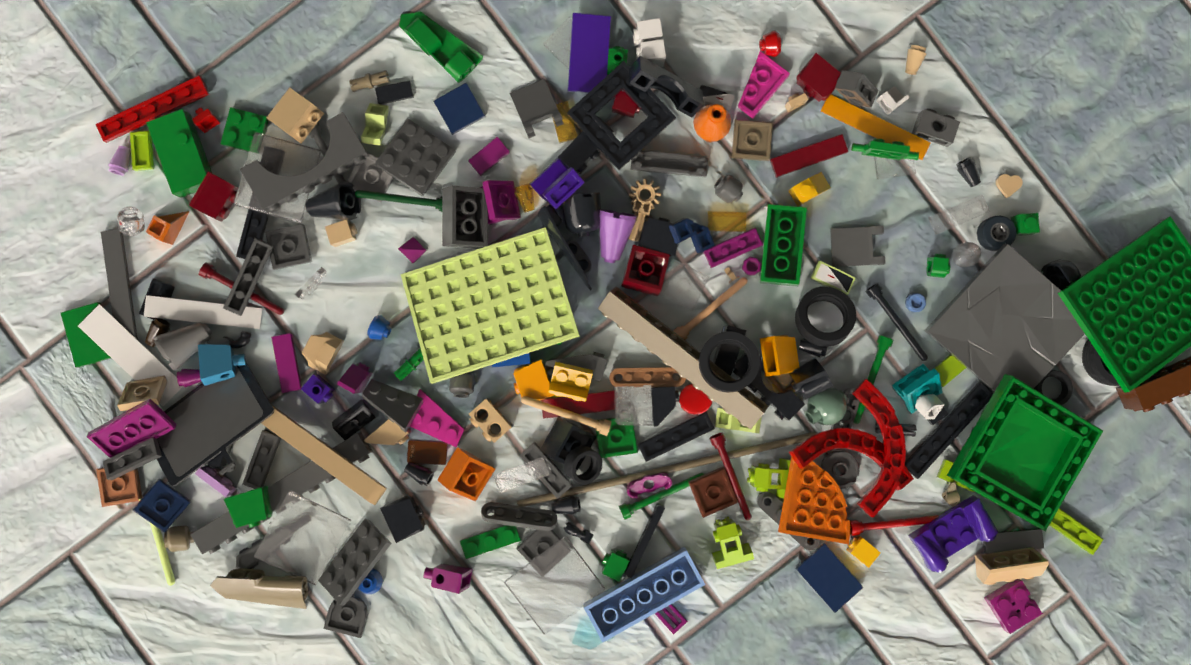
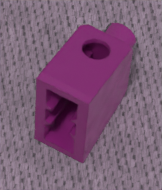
M440 564L434 568L426 567L423 578L432 580L431 587L460 594L470 587L473 569Z

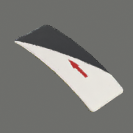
M705 85L700 86V89L703 91V101L722 105L728 110L731 109L734 100L733 95Z

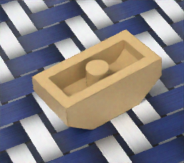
M328 332L321 335H311L302 351L303 356L308 361V366L326 375L344 340Z

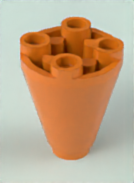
M707 104L696 113L693 120L694 129L697 135L706 142H717L723 139L730 131V114L722 105Z

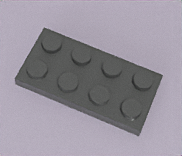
M364 519L318 581L339 605L344 606L392 543L370 520Z

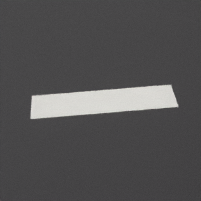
M100 304L78 325L84 333L135 381L165 375L167 384L160 401L162 406L183 387L179 386L177 377Z

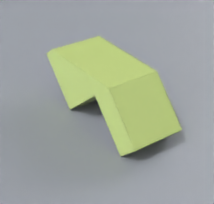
M369 104L365 112L366 127L361 135V143L381 145L385 136L389 106Z
M717 408L715 427L760 433L761 418L752 429L741 425L732 414L726 413L722 408Z

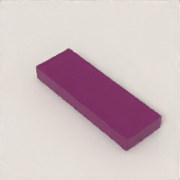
M753 228L705 250L704 255L710 268H713L763 246V242L757 229Z
M292 333L271 337L282 393L301 390L302 384Z

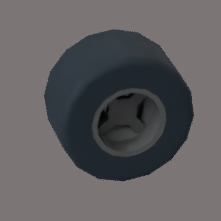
M1002 215L984 220L977 230V240L980 245L990 251H998L1003 244L1011 246L1017 235L1013 221Z

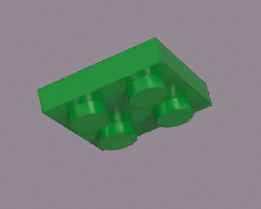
M230 107L220 144L260 154L268 124L267 116Z

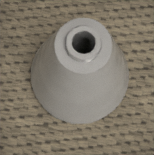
M199 322L157 335L153 339L163 358L170 361L168 365L175 371L198 351L199 344H205L211 339L210 334L212 332L207 324L202 325Z

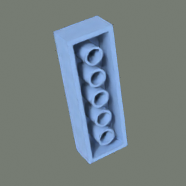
M683 547L636 573L632 579L628 578L583 603V608L603 643L703 587L705 583L687 550Z

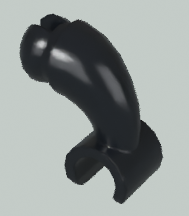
M242 331L241 336L236 341L227 336L223 338L229 340L228 345L232 348H242L250 342L251 333Z
M571 522L565 523L567 526L564 527V531L567 534L579 537L585 543L589 544L594 535L588 530L584 529L582 531Z

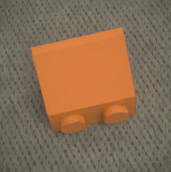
M457 447L439 476L438 481L449 491L476 501L495 468L475 455Z

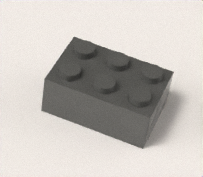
M453 185L442 188V246L463 248L487 247L488 209L484 189Z

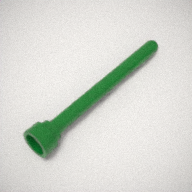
M881 335L878 336L876 342L879 348L867 378L872 385H874L885 352L889 347H892L894 341ZM861 402L853 421L854 424L860 423L865 410V406Z
M704 473L694 475L670 486L667 490H661L631 505L630 503L619 505L624 520L632 517L631 515L634 514V511L689 487L688 481L700 477Z

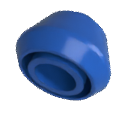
M377 315L371 321L367 335L370 339L383 340L384 337L388 338L392 328L389 327L390 323L382 315Z
M373 568L358 589L364 594L378 592L383 584L381 573Z

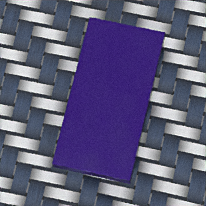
M572 14L567 91L589 93L607 76L611 16Z

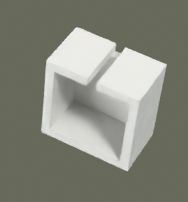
M660 18L638 21L636 28L633 29L634 46L638 47L635 53L636 60L639 56H642L654 64L664 67L666 53L664 41L659 39V37L663 36Z

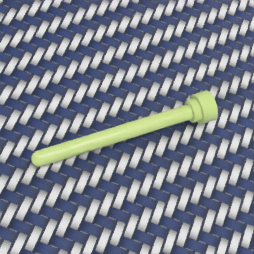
M150 523L167 584L170 586L174 585L175 578L161 530Z

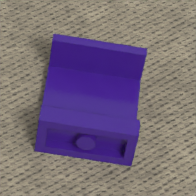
M557 158L530 185L542 199L557 209L585 182L572 167L567 170Z

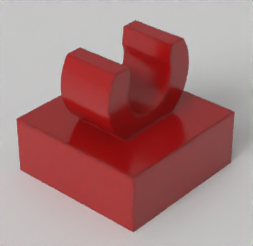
M200 107L195 110L197 116L192 118V120L204 133L220 124L219 119L209 109L204 111Z

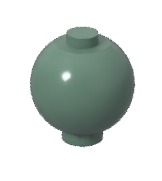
M831 387L810 397L807 403L808 410L804 412L806 418L811 424L818 422L821 425H833L838 423L844 417L847 410L846 395L841 390Z

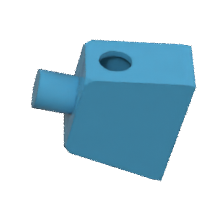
M198 345L200 379L204 386L236 376L235 366L246 365L245 354L234 355L230 345Z

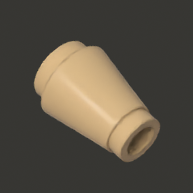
M911 45L907 53L905 73L917 74L927 55L925 53L926 48Z

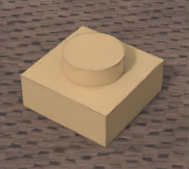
M798 93L788 98L789 101L786 103L785 108L790 112L804 105L809 99L805 93L800 96Z

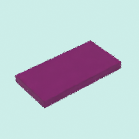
M148 399L88 432L86 437L111 458L151 438H159L175 429L177 424L155 402Z

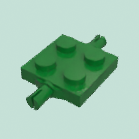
M873 139V141L864 145L853 143L851 151L862 152L861 155L886 159L918 160L919 152H911L910 146H905V143L894 141L891 144L885 143L884 139Z

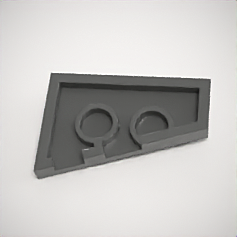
M373 379L370 380L362 393L363 398L388 416V419L400 426L401 430L405 433L423 404V398Z

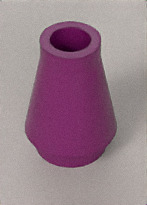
M181 369V371H177L179 386L186 388L202 382L200 379V369Z

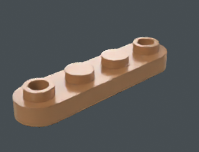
M672 367L616 368L609 376L611 384L615 387H678L685 383L686 378L680 376L679 380L675 381L673 374L677 373V371ZM617 374L622 375L621 381H616L615 376Z

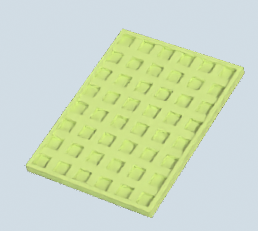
M546 227L400 274L431 384L580 337Z

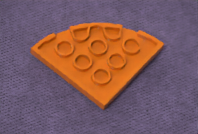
M791 456L778 532L849 544L850 520L847 519V504L838 484L827 471L823 470L815 462L812 461L800 469Z

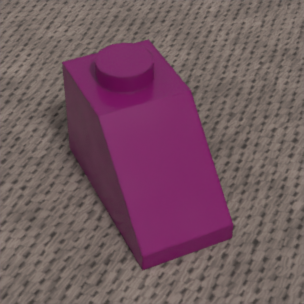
M361 362L359 364H352L339 379L337 385L353 394L362 393L373 373L369 371V366Z

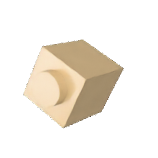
M347 219L325 226L330 245L334 247L357 240L355 236L357 234L356 226Z

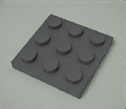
M407 119L376 160L375 166L423 197L456 151L410 119Z

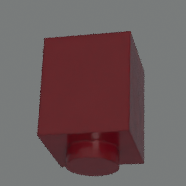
M621 91L615 97L612 112L634 118L635 113L639 114L640 108L624 91Z

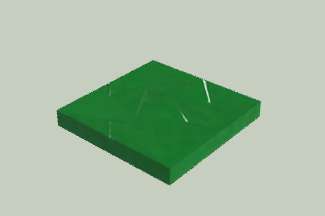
M1005 374L947 476L1046 532L1103 430L1014 376Z

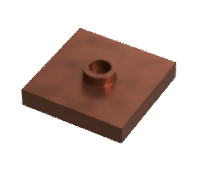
M724 467L688 481L703 518L738 503Z

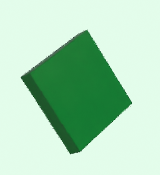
M633 416L606 418V420L611 421L607 436L596 431L601 458L638 453Z

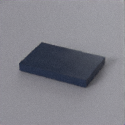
M825 543L795 568L834 613L864 588Z

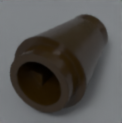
M162 318L152 320L145 343L151 347H156L153 337L169 332L170 323Z

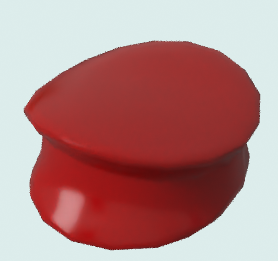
M692 384L685 386L679 395L681 407L689 414H702L710 408L713 402L703 391L696 389Z

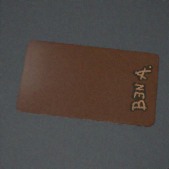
M408 441L407 463L446 465L447 443Z

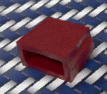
M815 53L797 75L796 84L803 89L807 96L814 97L819 102L821 100L825 101L835 90L841 72Z

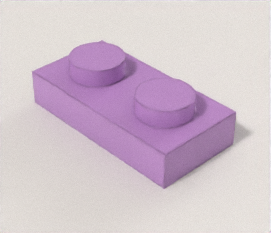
M203 466L195 472L198 477L225 497L232 495L236 490L232 486L233 483L225 477H220L214 468Z

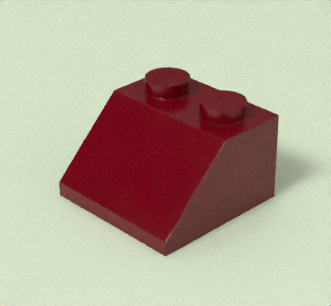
M208 172L189 206L222 222L229 216L232 204L239 199L241 189Z
M632 245L621 287L658 297L662 290L670 254Z

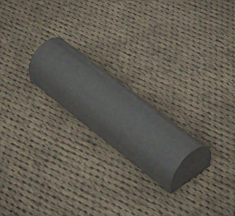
M258 238L254 239L223 309L242 316L274 245Z

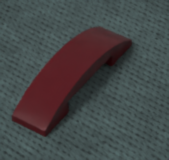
M617 390L590 393L586 401H576L568 397L541 400L542 402L577 414L619 409ZM542 410L543 419L559 416Z

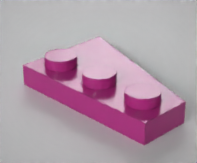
M760 51L738 108L753 119L786 81L790 73Z
M419 389L417 396L423 398V404L410 427L457 447L465 429L422 389Z

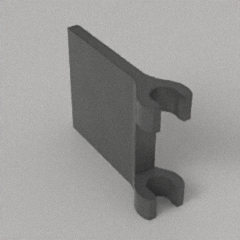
M545 79L510 93L528 138L536 136L532 125L553 117L557 127L564 124Z
M884 226L830 229L833 267L885 264V256L873 257L872 235L884 234Z

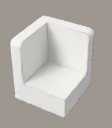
M894 86L882 94L876 101L888 115L907 101L910 96L906 95L903 97Z

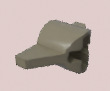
M955 481L950 482L947 490L942 493L943 499L952 507L959 504L960 501Z

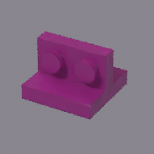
M486 180L482 182L483 186L479 188L484 189L488 209V225L504 220L521 218L514 181Z

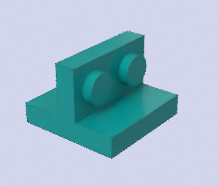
M924 364L892 385L894 391L905 401L906 408L911 414L917 411L915 405L920 396L929 394L938 396L943 393L939 372L935 368L929 370Z

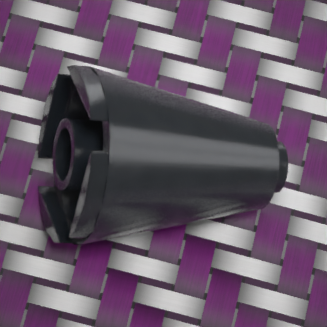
M348 181L340 182L309 198L306 202V211L312 217L353 220L357 218V213L361 212V198L355 196L352 183Z

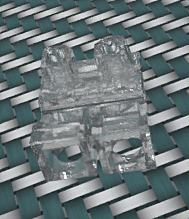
M643 385V387H614L615 422L618 425L652 426L651 385Z

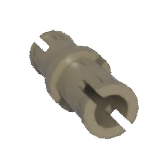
M385 70L372 75L368 73L361 78L351 79L349 83L350 85L352 84L350 86L351 90L355 92L368 87L372 89L379 84L389 83L390 78H387L389 75Z

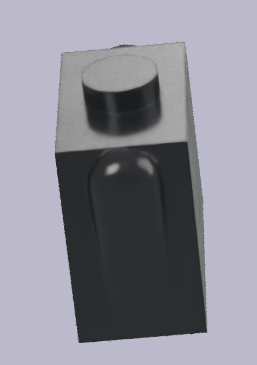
M661 217L658 220L653 218L646 219L638 246L670 254V257L674 258L678 243L675 244L669 225L673 223H670L669 219Z
M816 358L789 373L794 381L791 383L796 393L800 392L804 399H808L833 387L828 374Z
M406 495L380 508L396 543L423 531L425 528V521L422 517L424 512L421 506L416 504L413 496Z

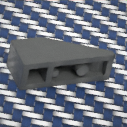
M593 352V355L585 354L546 361L545 365L554 368L555 362L590 369L593 370L592 379L601 382L607 359H604V354Z

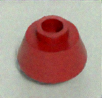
M773 30L763 35L762 39L759 40L760 51H763L765 55L777 57L781 52L780 34Z

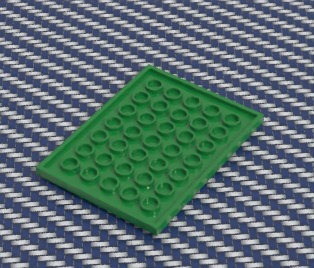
M1171 216L1153 226L1058 293L1124 393L1132 391L1191 347V245Z

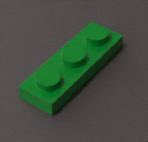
M503 525L462 539L460 544L465 559H469L519 542L521 538L516 526Z

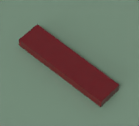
M843 134L772 158L770 163L777 178L846 154L849 151Z

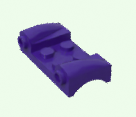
M972 495L908 536L920 552L926 567L933 572H942L947 568L949 563L948 557L977 539L986 542L994 540L998 530L980 499Z

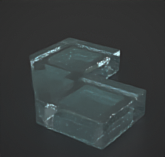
M580 624L577 625L572 644L591 650L602 643L595 629Z

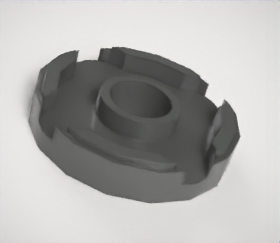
M841 450L833 451L827 454L821 463V468L832 476L840 489L852 486L859 476V464L856 458L848 452ZM842 464L845 471L842 475H837L835 468L837 465Z

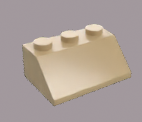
M1033 547L975 555L976 575L983 584L993 585L1001 581L1013 582L1015 579L1022 578L1033 579L1035 576H1042L1049 565L1048 560Z

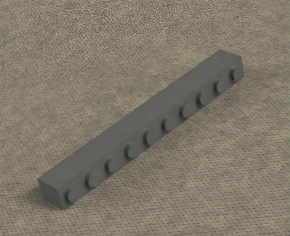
M362 432L356 433L333 447L335 451L352 463L357 461L359 463L364 462L370 458L368 454L373 452L369 444L364 441L365 437ZM310 461L268 487L272 511L277 514L287 508L286 504L292 501L294 504L304 498L302 494L307 491L311 494L320 488L319 484L325 481L327 484L336 478L315 462ZM228 511L190 535L201 554L207 552L212 554L221 549L220 544L224 542L229 544L237 539L236 535L243 532L245 534L254 529V527L249 528L248 524L236 528Z

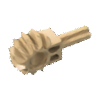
M643 179V185L637 180V187L631 186L630 188L636 192L629 193V197L635 198L631 201V204L633 205L632 213L637 216L636 223L629 237L631 241L638 242L640 240L645 217H649L650 210L655 208L653 203H660L658 199L654 198L661 197V193H655L660 187L655 186L653 188V180H651L649 185H647V179ZM642 191H648L650 198L647 200L640 197Z

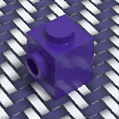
M313 374L302 386L301 390L316 403L322 404L324 402L327 403L334 394L332 392L335 388L320 375Z

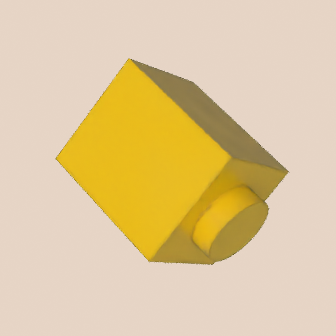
M859 535L849 541L847 548L849 553L868 568L881 553Z

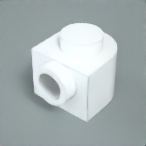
M935 394L920 396L916 401L915 407L926 419H935L945 404Z

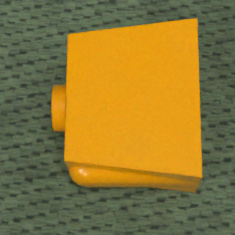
M779 335L760 338L765 377L791 373L795 369L800 368L795 337Z
M542 359L514 370L513 374L516 383H513L516 393L521 394V397L527 396L540 401L554 396V394L548 393L550 381Z

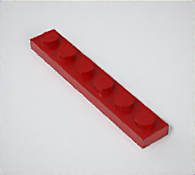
M197 76L95 125L103 142L108 143L146 125L148 121L165 116L210 93L202 77Z

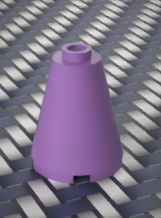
M600 210L601 257L604 258L605 262L615 263L616 260H620L636 223V215L624 212L619 213L613 210Z

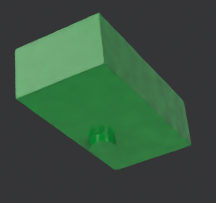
M181 109L146 122L172 194L182 198L197 192L208 172L212 173L191 114Z
M768 204L760 283L799 286L807 207Z

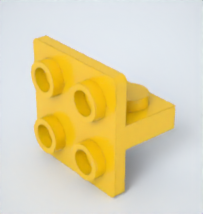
M555 362L548 393L559 397L572 398L576 401H586L593 370Z

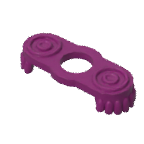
M664 472L646 475L641 479L630 482L627 486V494L630 498L637 499L638 494L653 492L662 487H665L667 490L672 486L671 477ZM646 480L654 481V485L650 488H646L643 484Z

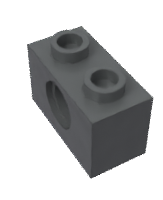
M924 109L917 116L912 134L948 147L954 142L960 121L955 120V117L950 115L942 116L937 114V111L933 109ZM933 123L939 125V131L934 129Z

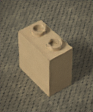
M289 87L267 116V119L302 144L324 113Z

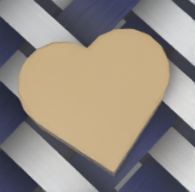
M1002 174L995 181L997 188L1005 198L1010 197L1023 184L1021 177L1017 175L1010 177L1007 174Z

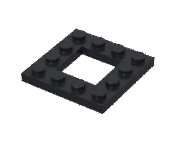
M625 61L617 66L567 112V115L618 170L623 168L676 119V116L651 89L644 92L629 84L630 67ZM623 90L645 113L647 118L620 142L595 114Z

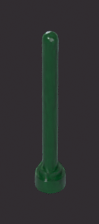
M365 190L355 191V196L359 198L431 206L442 212V196L436 199Z

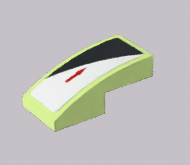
M818 261L811 276V279L818 283L836 288L846 295L849 294L856 279L821 261Z

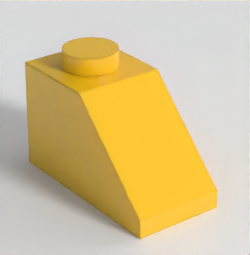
M820 172L793 186L788 192L797 207L831 187L823 173Z

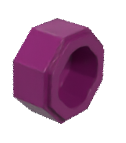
M749 257L743 261L742 270L746 275L754 276L761 271V262L758 258Z

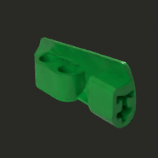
M421 11L401 14L399 27L428 56L431 55L458 83L463 81L483 60V55Z

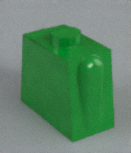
M268 486L224 499L236 528L248 524L249 528L261 525V520L272 517L273 511L270 504Z

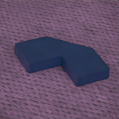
M683 218L669 225L675 244L691 237L697 253H702L715 246L709 228L699 225L689 218Z

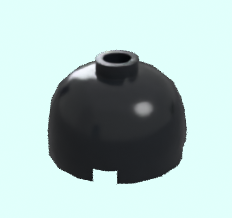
M1059 259L1044 265L1041 269L1043 275L1060 290H1063L1081 277V273L1076 265L1068 260Z

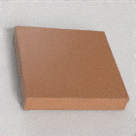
M104 468L96 469L102 507L135 502L142 498L138 468L114 480L106 478Z

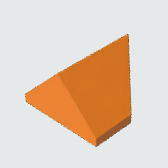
M189 211L158 217L154 215L146 233L159 241L173 245Z

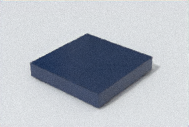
M467 83L433 101L452 135L485 117Z
M159 478L135 505L133 511L163 532H166L191 503V500Z

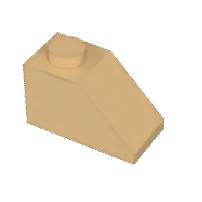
M388 419L364 441L372 444L396 445L399 443L402 445L409 439L408 435L411 433V430L408 428L405 433L401 430L400 426Z

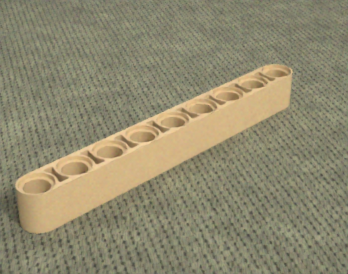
M272 405L274 413L261 424L373 505L377 504L387 489L384 485Z

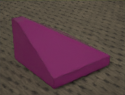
M414 237L398 248L413 264L427 251Z

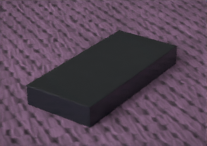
M410 81L375 88L377 101L380 105L414 98Z

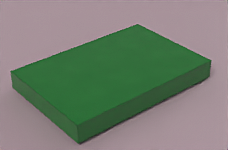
M100 302L61 312L75 368L111 359L104 350L78 327L99 304L101 305Z

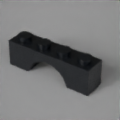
M639 56L629 68V84L644 92L651 88L663 92L672 100L677 110L691 118L704 106L703 91L644 57Z
M746 353L736 361L734 366L735 370L733 373L739 379L745 375L748 369ZM760 360L758 374L747 387L753 393L757 391L762 396L760 400L775 409L774 413L781 420L789 421L805 403L791 390L774 393L767 389L761 378L763 362Z

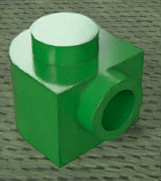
M934 254V257L927 258V276L945 278L950 273L949 258H946L945 254Z

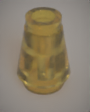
M530 183L515 187V195L524 213L535 210L533 188L530 187Z

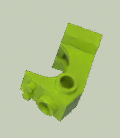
M779 458V468H770V464L758 463V466L751 465V468H748L749 477H747V482H750V485L756 487V491L768 492V489H777L776 497L784 498L791 459ZM772 473H778L777 484H771Z
M729 516L722 520L716 519V523L713 524L715 527L713 536L715 542H719L721 550L712 552L716 568L720 569L753 560L754 555L749 543L741 544L739 536H742L740 525H736ZM735 540L736 546L726 549L725 543Z

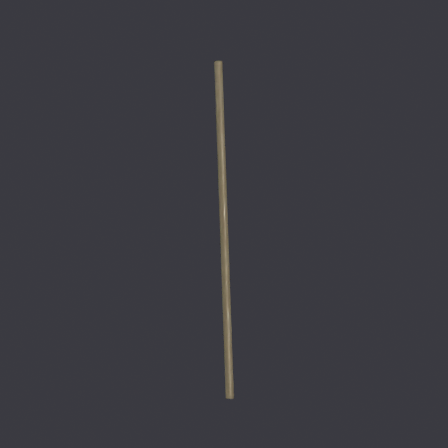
M816 432L737 449L727 453L729 459L789 446L803 442L810 436L815 435ZM720 454L573 487L567 490L560 498L629 483L646 475L662 472L668 474L720 462L722 459ZM547 493L517 500V505L525 507L556 500L557 498L553 493Z

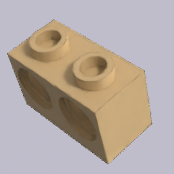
M488 398L469 413L471 416L469 420L476 428L479 426L484 431L482 435L488 442L492 440L495 443L513 427ZM485 409L488 412L486 420L479 418V410ZM492 424L500 425L501 431L499 434L492 433Z

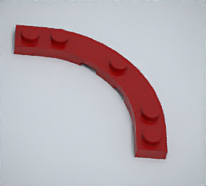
M864 379L852 394L871 412L879 425L884 442V459L878 478L857 504L870 517H875L898 487V481L905 465L906 445L902 425L899 424L894 408L875 386L867 379Z
M837 428L810 436L789 453L800 469L807 466L821 454L838 448L852 449L863 453L882 468L884 444L877 440V437L867 432L850 428ZM905 465L896 490L903 489L914 479Z

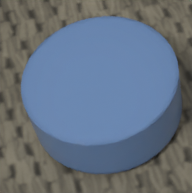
M920 293L910 294L905 300L906 308L911 312L922 311L926 306L925 297Z

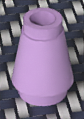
M124 146L118 147L108 164L110 172L121 176L128 172L129 148Z

